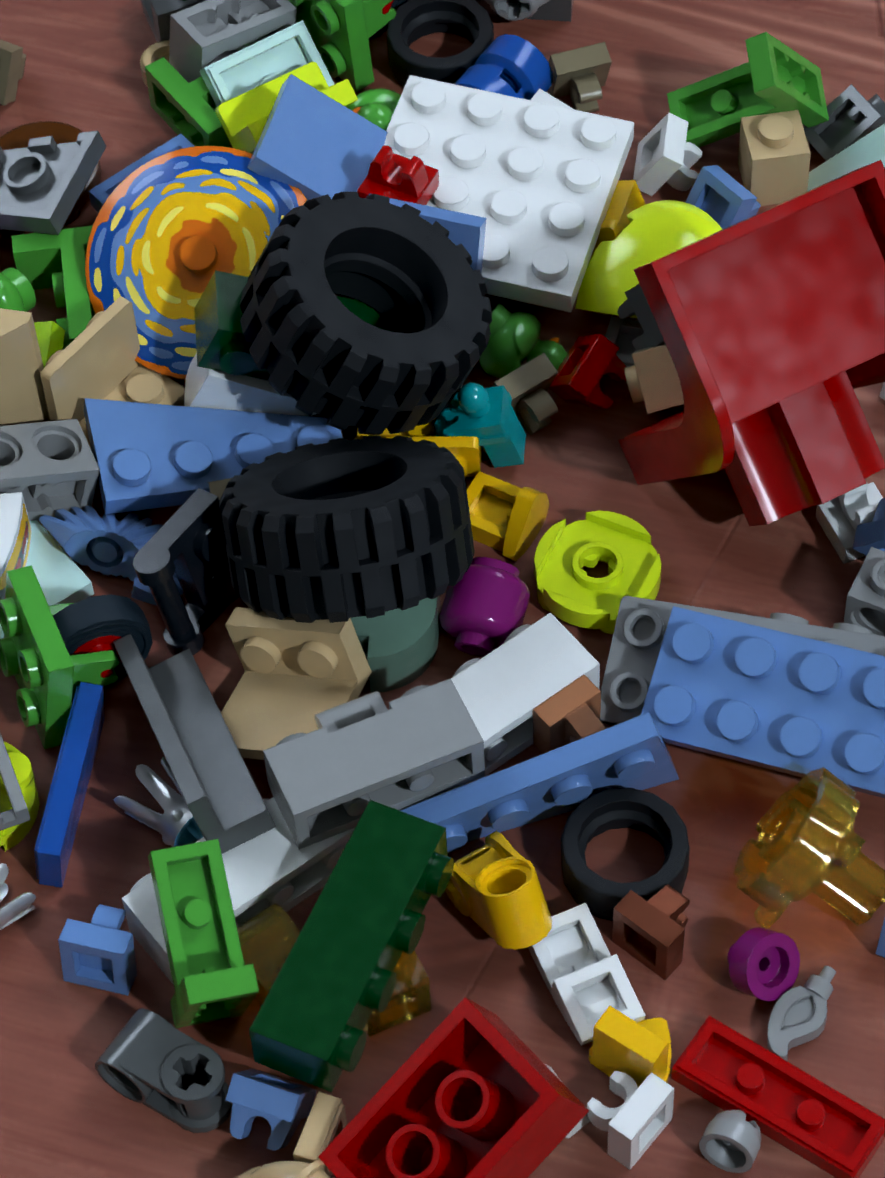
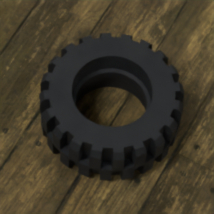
M340 192L334 194L332 199L327 194L305 201L303 206L293 208L286 214L279 226L274 230L242 291L240 308L243 315L240 322L246 342L253 343L249 351L258 369H266L269 372V384L281 396L288 393L297 401L295 407L308 416L315 412L327 418L326 425L341 430L347 429L348 426L358 427L359 434L379 435L383 433L385 428L388 429L390 434L410 431L415 426L428 424L439 416L443 408L448 407L486 349L491 335L489 325L492 322L489 297H484L487 293L486 284L480 270H473L471 268L472 257L462 244L456 246L448 238L449 231L437 221L432 225L419 216L420 210L408 204H404L402 207L390 204V197L371 194L367 198H360L358 192ZM335 294L357 299L374 308L391 323L397 332L380 329L363 321L349 311Z
M379 435L363 436L362 439L353 440L339 438L329 440V443L313 445L310 443L295 447L294 451L287 453L278 452L265 457V461L260 464L252 463L243 468L240 475H234L228 482L219 501L228 565L234 592L250 609L257 613L264 611L268 617L279 620L291 617L296 622L313 623L315 620L329 619L330 623L344 622L353 617L366 616L368 619L383 616L386 611L398 608L405 610L417 606L420 600L425 598L434 599L445 593L448 585L455 586L463 578L465 572H467L475 554L464 469L445 447L439 448L436 443L427 440L416 442L411 437L395 436L391 439L381 438Z

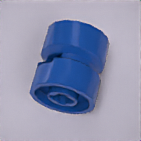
M504 34L496 37L479 56L475 65L469 67L454 84L531 100L539 88L545 92L550 89L553 84V72L547 59L533 44L517 35Z

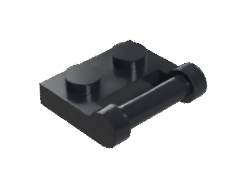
M198 488L133 558V566L139 581L143 585L149 586L166 627L163 637L173 656L187 649H190L192 655L198 653L205 642L203 632L230 603L239 597L234 592L231 583L219 510L220 500L218 496L201 488ZM175 573L187 600L186 605H184L173 579Z

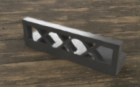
M131 634L113 641L184 800L205 840L219 839L221 853L223 854L275 828L276 826L190 649L148 668Z

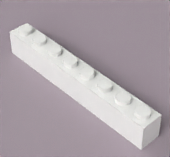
M551 612L532 625L524 624L516 628L501 646L481 659L473 658L465 662L451 678L484 740L485 776L533 744L534 708L583 674L600 689V663ZM274 797L263 799L276 827L222 854L240 943L324 887L355 828L298 849ZM203 837V838L199 839L198 841H196L195 843L203 842V841H206V840H205V838ZM149 873L135 883L130 893L122 897V902L126 912L129 931L133 933V936L173 984L152 875Z

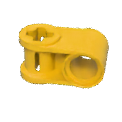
M494 831L485 836V845L454 862L453 871L445 889L447 895L455 907L464 916H469L495 940L497 945L505 949H522L537 944L548 935L552 928V918L535 868L531 861L525 859L512 847L503 834Z

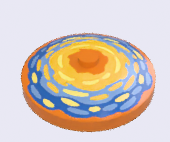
M195 146L168 152L143 164L129 174L107 198L95 219L88 239L85 259L86 286L95 314L105 311L120 296L132 302L140 343V350L135 361L144 368L167 376L178 383L185 384L190 363L197 352L194 308L215 270L249 277L283 217L293 208L303 206L305 201H307L300 189L258 175L247 167L253 154L243 150L222 146Z

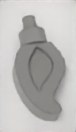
M824 966L819 975H810L803 987L799 985L781 995L775 1003L768 1022L767 1046L769 1051L787 1061L788 1051L791 1048L812 1041L820 1036L827 1021V1000L834 990L830 982L835 976L836 971L832 967Z

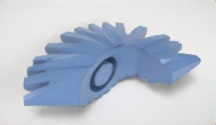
M76 506L71 507L70 512L65 509H59L55 511V517L43 515L38 519L73 561L81 565H88L91 570L100 571L103 575L109 576L112 574L116 577L122 575L123 578L129 577L134 582L131 597L157 606L149 586H145L139 581L133 566V558L163 526L162 524L152 525L153 520L148 517L139 520V514L132 511L121 521L116 519L115 514L105 515L104 513L101 518L92 506H85L84 511ZM175 573L173 579L180 595H182L183 590Z

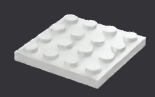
M409 75L386 130L388 133L384 145L392 147V151L395 154L408 159L416 156L423 161L424 165L439 170V187L426 206L486 218L482 277L487 288L486 294L571 312L598 239L601 225L607 214L634 139V122Z

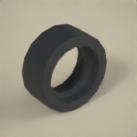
M475 0L407 1L398 7L396 16L388 24V63L394 79L403 87H405L409 75L454 84L469 67L475 65L479 56L494 41L493 23L487 10ZM438 32L454 33L467 38L473 43L471 47L460 54L445 58L427 57L414 52L409 47L411 43L419 38Z
M620 788L604 790L583 800L567 818L561 837V866L564 885L576 904L587 903L592 915L609 921H613L614 907L630 890H633L646 901L667 884L679 893H682L688 874L690 851L685 823L675 808L654 793L638 789ZM631 828L646 832L658 840L663 846L665 859L662 868L657 874L640 882L619 883L603 879L588 868L585 858L587 844L595 836L610 829Z

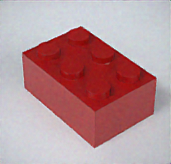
M464 997L324 1149L318 1158L336 1178H528L589 1110L496 1014Z

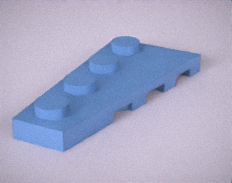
M84 398V417L91 450L100 468L98 483L105 515L183 505L198 488L210 492L208 482L240 475L243 468L252 463L260 464L265 461L267 456L278 452L287 453L294 451L295 447L310 443L318 445L329 443V440L343 438L341 429L326 425L327 418Z
M647 712L400 811L445 827L447 853L461 848L467 842L485 837L494 831L503 832L574 811L583 800L604 790L620 788L645 790L678 780L679 776L650 712Z

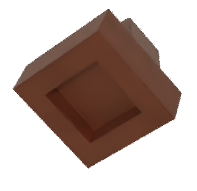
M668 884L648 901L633 890H630L614 907L612 942L666 980L683 960L684 927L688 923V917L682 912L688 907L690 900Z

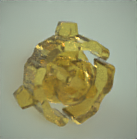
M824 767L812 770L792 789L783 793L758 822L755 829L760 833L757 841L751 838L740 851L733 871V875L738 878L737 888L760 905L754 912L756 922L764 928L769 929L781 917L791 902L800 901L812 892L857 926L870 920L874 912L885 902V870L860 852L865 840L854 833V821L860 806V802L855 799L856 791Z

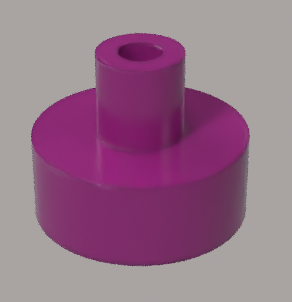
M764 927L752 928L745 932L730 947L727 955L729 974L733 985L740 992L763 1001L779 999L781 995L792 988L799 973L800 955L795 942L783 933Z

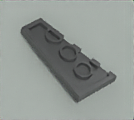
M99 131L81 132L78 134L76 142L56 144L53 136L30 138L28 147L2 150L0 146V229L59 235L107 147Z

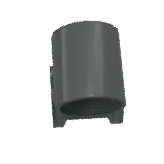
M140 1008L134 1013L95 1063V1068L99 1075L115 1091L134 1102L146 1105L178 1124L184 1130L193 1133H207L221 1126L228 1119L232 1110V1103L225 1101L229 1087L225 1082V1068L220 1055L212 1048L177 1030L163 1017L148 1009Z

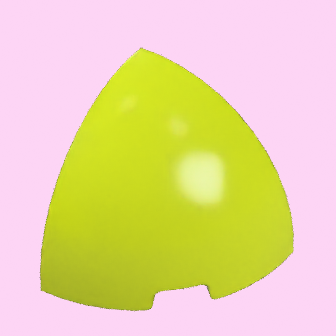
M676 200L655 201L633 210L627 214L630 224L622 230L616 239L602 241L596 248L582 280L575 308L618 315V308L628 299L625 292L640 284L633 269L722 230V228L709 214L686 202Z

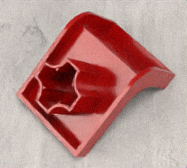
M881 160L858 168L633 269L675 365L684 400V410L618 440L637 485L711 474L725 469L750 527L768 525L797 511L824 504L866 484V478L885 469L883 457L854 392L855 388L885 382V168Z

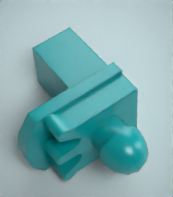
M472 382L463 385L448 407L443 408L436 418L434 424L436 436L478 437L479 446L484 447L494 468L524 464L526 433L511 406L512 397L507 392L505 386L484 388L479 383Z

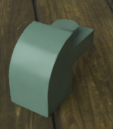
M440 596L434 599L425 598L420 600L417 606L405 610L398 608L386 611L383 616L368 619L366 616L351 618L372 671L369 677L371 693L375 691L379 693L401 688L416 680L430 666L438 649L439 617L441 613Z

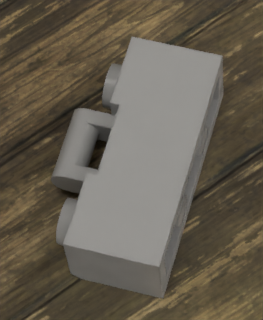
M451 678L431 686L420 685L408 690L400 698L389 702V710L378 691L372 692L315 714L318 730L307 734L296 733L289 735L278 742L276 746L263 750L270 790L298 849L355 828L370 800L400 810L485 776L484 740Z

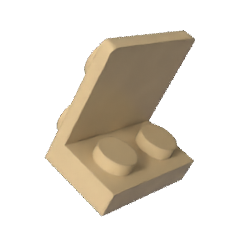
M120 296L105 311L95 314L81 334L64 350H58L49 358L40 374L50 421L78 419L90 448L91 445L84 417V398L184 406L185 387L167 376L144 368L135 361L140 350V343L132 302Z
M235 607L225 626L245 672L221 714L242 758L264 760L263 750L276 746L285 737L296 733L307 734L318 730L315 714L357 699L372 673L351 618L344 622L330 623L329 619L315 620L313 623L296 622L291 617L279 620L268 617L264 611L257 613L250 608Z

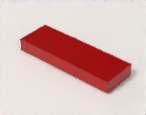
M710 1015L672 1067V1080L724 1111L736 1109L744 1111L746 1113V1121L755 1120L762 1134L835 1178H859L885 1139L884 1118Z

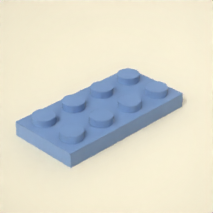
M673 606L641 715L650 712L665 743L885 798V656Z

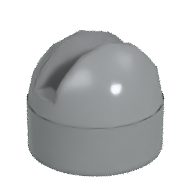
M740 1109L725 1110L718 1113L708 1123L700 1139L699 1148L703 1156L716 1167L728 1172L743 1173L751 1169L757 1157L762 1139L761 1131L755 1120L746 1121V1113Z

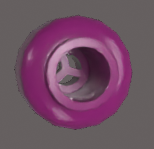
M475 557L463 578L455 586L448 585L439 623L445 632L456 638L454 646L458 650L470 655L484 657L492 652L493 649L501 646L516 628L523 625L530 598V590L525 582L519 578L520 571L516 567L494 558Z

